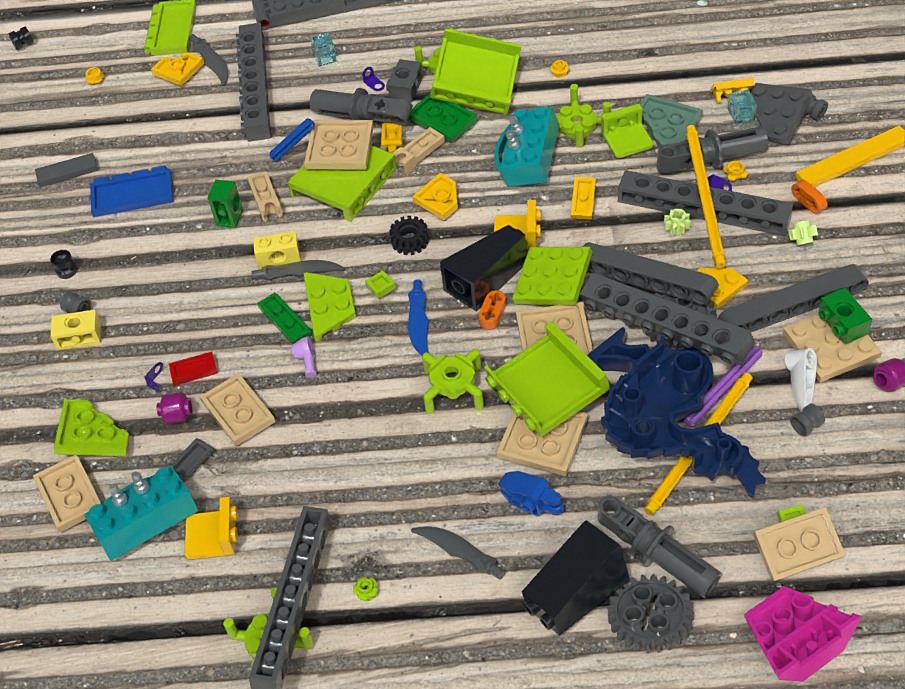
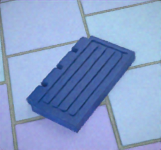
M166 165L151 168L152 172H149L148 169L132 171V176H129L127 172L112 175L111 180L108 176L94 179V183H90L91 213L93 218L174 202L170 168L167 169Z

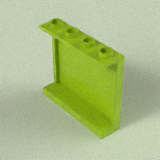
M445 28L430 98L508 114L522 45Z
M370 145L366 170L305 169L303 164L298 172L288 181L291 197H295L298 192H301L343 210L344 219L352 222L397 169L395 154Z
M552 321L544 326L547 333L545 337L493 372L487 365L484 367L487 374L485 380L492 389L496 388L503 402H509L517 417L522 416L528 429L531 432L535 430L540 437H543L610 390L607 375Z

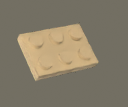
M239 373L199 396L201 402L235 446L275 423L274 416Z
M73 455L33 475L59 532L86 520L84 514L89 512L92 506L101 504L77 455Z
M826 507L753 532L772 582L846 556Z

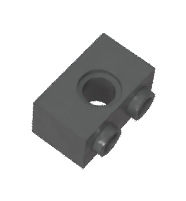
M399 59L396 67H393L391 79H388L386 84V90L389 91L390 98L404 99L412 103L423 78L421 62Z

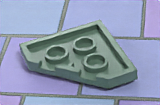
M646 94L640 103L642 119L659 147L665 144L688 140L686 138L687 126L694 125L696 127L703 115L702 109Z

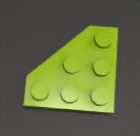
M64 399L54 444V454L127 456L129 433L116 427L112 419L103 412L99 413L95 410L93 404L88 400Z

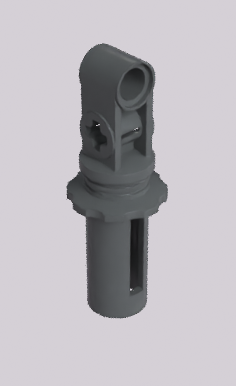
M357 88L353 94L315 89L310 96V108L314 113L351 117V120H373V122L393 123L401 126L406 125L413 107L409 101L404 99L377 97L375 94L368 95L367 90L363 88Z
M762 126L718 135L713 129H709L705 133L704 138L698 137L704 165L710 163L714 169L719 168L724 159L766 151L769 144L767 132ZM688 140L660 146L656 163L657 169L668 173L694 167Z
M607 495L599 501L597 515L599 523L616 534L622 541L630 544L633 551L643 554L642 564L645 567H649L653 562L703 598H706L719 582L722 572L671 537L674 533L672 526L669 525L663 530L660 529L656 522L653 520L648 521L638 511L631 509L615 496ZM610 509L614 513H606L604 510Z

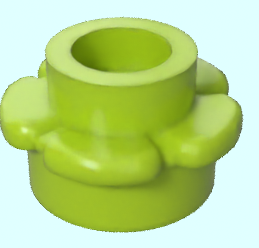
M367 577L358 579L357 584L353 587L354 594L362 601L373 600L378 592L377 581Z

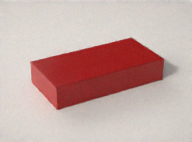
M213 352L168 363L174 386L218 374Z

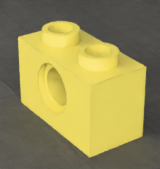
M295 231L253 238L254 254L259 269L267 265L278 266L301 261L300 247Z
M96 310L52 316L51 338L57 350L101 343V321Z

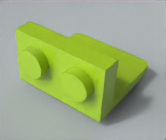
M640 104L601 114V133L616 158H622L653 148V141L642 125V107Z

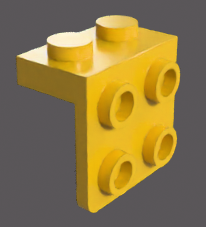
M536 200L527 201V215L495 216L494 232L510 225L525 234L526 249L537 247V238H541V227L537 225V222H541V209L536 208Z
M230 497L220 498L219 511L193 514L186 518L185 556L187 559L235 555V542L238 541L235 521L238 520L237 506H233Z

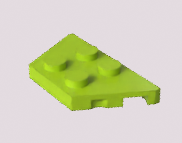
M304 273L315 342L322 340V335L330 330L334 332L341 328L343 324L356 318L349 279Z

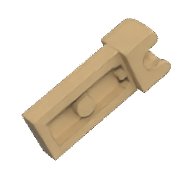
M429 127L405 147H399L392 153L395 154L396 167L403 164L404 174H408L416 168L418 162L445 142L444 135Z
M267 171L247 177L263 222L268 221L267 216L270 213H276L281 218L283 216L282 209Z

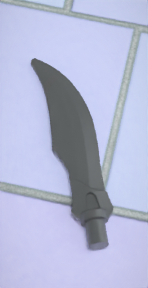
M195 34L190 35L189 40L193 43V49L203 56L205 65L218 76L222 86H225L228 79V68L225 61L208 45L205 39L198 38Z
M305 260L278 266L267 265L262 267V269L251 272L253 279H272L286 275L302 276L306 272L344 271V267L325 260Z
M424 526L411 529L412 533L429 539L450 556L467 560L480 573L492 574L499 580L504 577L505 571L497 566L494 557L485 555L459 535L438 527Z

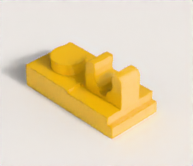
M754 78L713 83L710 92L713 93V96L715 95L717 104L722 102V94L727 97L729 103L732 101V94L737 93V95L748 94L755 85Z
M393 123L382 124L381 145L382 147H388L390 153L397 150V146H402L403 128L401 125Z
M575 177L571 206L572 219L592 220L596 178Z

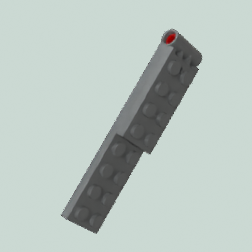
M252 0L256 23L261 22L262 30H268L272 27L401 0Z

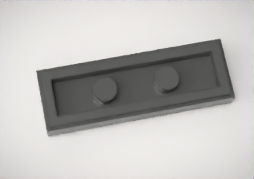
M93 153L35 169L39 187L98 171Z

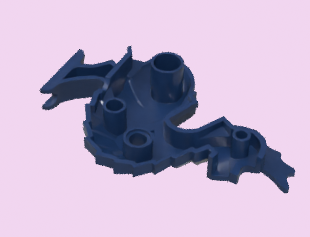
M624 327L587 355L602 371L628 373L621 375L615 386H610L608 400L604 402V416L601 417V424L606 432L605 440L617 446L618 452L629 454L631 458L646 457L648 460L661 455L664 457L679 454L682 457L693 456L691 469L694 473L706 476L711 481L719 473H726L731 477L736 476L750 497H754L756 485L765 484L766 478L758 471L759 461L750 455L749 447L741 445L740 441L733 436L723 433L719 423L694 429L684 428L676 423L703 409L704 395L711 386L713 379V366L706 355L687 347L678 350L664 346L665 336H661L660 343L651 350L648 344H624L623 340L626 335Z

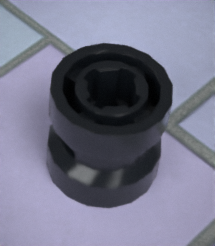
M26 26L20 28L17 32L12 31L8 33L16 50L22 48L23 44L30 45L34 43Z
M58 250L51 255L50 262L59 278L69 279L76 274L77 266L69 251Z

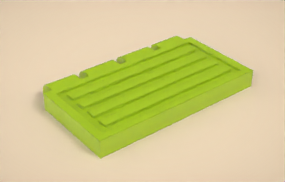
M195 0L164 1L153 5L144 47L146 53L163 55L188 52L189 37L192 33L196 11Z

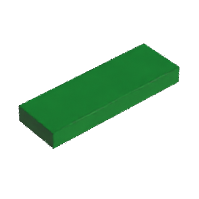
M275 292L257 303L258 308L292 344L301 338L313 335L312 330Z

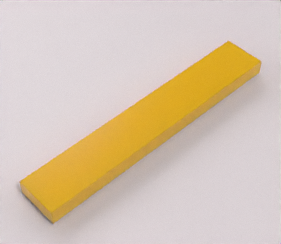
M900 125L797 171L795 178L798 181L806 180L813 187H816L904 147L905 130Z

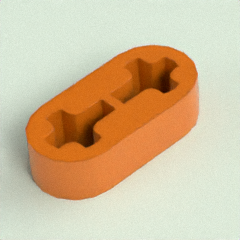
M802 179L792 185L791 191L794 197L811 212L817 214L827 208L825 196L806 180Z
M495 290L487 294L479 312V323L482 328L490 330L498 326L506 308V297L503 292ZM499 300L496 302L495 306H493L492 302Z

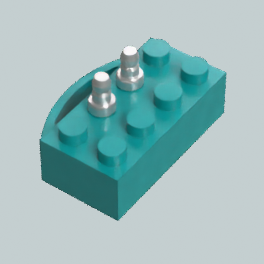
M540 106L533 110L519 109L510 117V124L501 134L494 153L495 164L507 187L547 182L559 129V123L553 107L544 108Z
M172 466L160 468L156 471L155 475L147 478H142L141 474L137 471L133 472L131 477L134 483L121 490L118 485L111 484L109 491L112 496L102 504L92 506L89 512L84 514L110 561L199 511L189 490Z

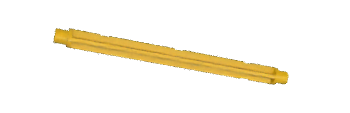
M689 125L686 128V138L689 143L713 254L712 259L715 261L717 268H723L726 266V255L723 251L698 138L699 133L694 125Z
M743 373L741 378L736 380L734 386L704 426L719 423L720 425L745 390L749 388V383L753 379L749 373ZM693 456L680 457L652 497L647 500L648 504L644 508L646 514L653 516L662 507L663 502L691 466Z

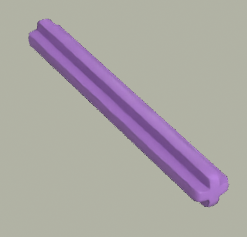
M753 346L742 366L734 364L704 395L703 409L685 417L684 422L690 427L695 426L734 386L736 380L741 378L743 373H746L762 357V349Z

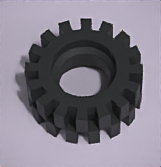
M404 216L400 217L401 221L395 220V224H391V229H389L393 249L397 250L399 254L403 251L404 255H408V252H411V255H415L414 251L420 253L421 248L425 249L426 244L428 245L429 243L426 222L424 223L423 219L418 220L417 216H414V219L411 216H407L408 219H404ZM408 233L416 234L415 236L410 238L402 237L403 235Z

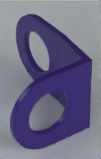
M367 67L362 73L363 82L374 91L383 90L385 84L374 75L373 68ZM370 70V74L365 76L366 71ZM381 84L382 87L377 89L375 85Z
M714 174L708 177L709 187L724 189L723 183H726L729 186V191H732V185L729 181Z
M162 362L155 364L144 377L147 386L156 392H159L160 389L153 380L161 373L163 369ZM160 365L159 371L155 373V369Z

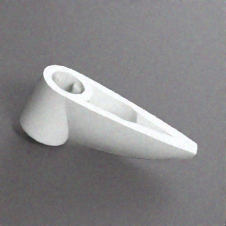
M812 348L791 350L785 355V364L790 371L793 395L801 412L805 406L812 403L817 356Z

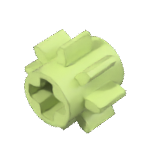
M682 209L670 210V216H664L665 230H669L673 235L684 234L685 229H690L691 226L690 214H686Z
M809 220L793 223L794 229L788 230L790 240L796 239L797 245L813 242V236L818 235L816 225L810 226Z

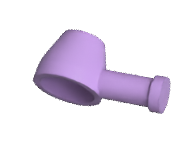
M307 336L292 345V352L296 359H304L305 376L312 378L317 375L313 361L315 350L310 337Z

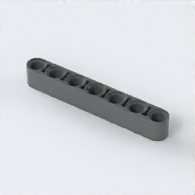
M587 242L583 246L590 247L593 252L587 269L589 273H595L606 278L702 305L707 304L719 286L718 281L709 274Z
M850 264L728 308L720 313L718 319L754 332L820 307L822 297L842 288H846L852 296L867 288L869 281L856 264Z

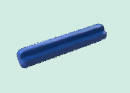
M310 118L305 119L270 151V158L274 161L282 158L315 128V123Z

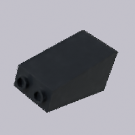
M507 225L443 259L440 262L443 290L477 312L482 307L489 292L499 291L523 268L527 257L525 234L521 230Z
M584 521L521 591L525 600L523 605L526 611L531 616L536 615L547 630L552 629L559 636L630 580L620 544L589 521Z

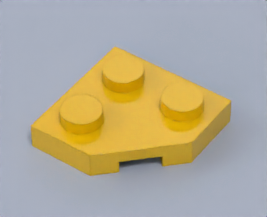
M187 52L181 54L182 57L171 59L170 56L162 58L151 68L154 76L183 86L205 63L202 57Z
M439 173L412 196L415 204L443 221L458 209L456 182L442 173Z
M699 268L696 270L709 274L718 281L719 286L709 300H713L716 310L748 286V279L733 268Z

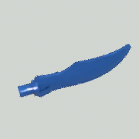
M416 279L413 281V289L408 293L410 302L408 332L413 347L422 356L426 352L429 353L427 347L429 320L424 312L426 293L423 292L422 281Z

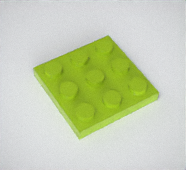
M530 247L512 297L514 303L576 305L593 253L591 248Z

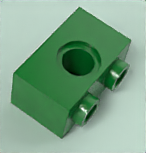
M215 179L207 198L216 226L236 228L243 212L236 183L234 181Z
M846 288L821 298L818 310L819 316L829 324L835 336L839 337L845 344L869 334L873 319Z

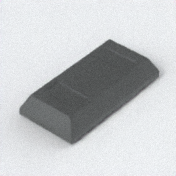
M196 438L171 464L183 483L212 454L214 448Z

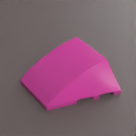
M783 586L744 614L749 627L778 679L803 682L840 655L861 621L860 615L855 613L849 615L838 611L837 606L832 604L826 606L815 602L814 597Z

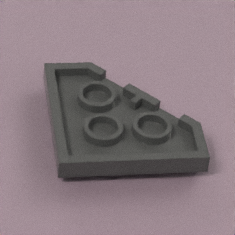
M755 83L748 101L762 127L766 130L770 142L789 145L813 93L811 89Z

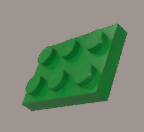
M431 93L412 108L408 118L425 129L433 128L444 135L445 140L451 144L478 121L476 114L456 103L430 98Z

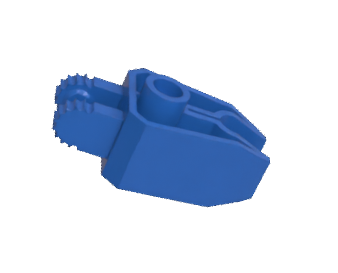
M512 471L505 473L498 483L502 488L500 490L501 494L510 504L536 517L541 516L543 511L559 515L564 510L560 493L550 489L549 482L542 477L521 471Z

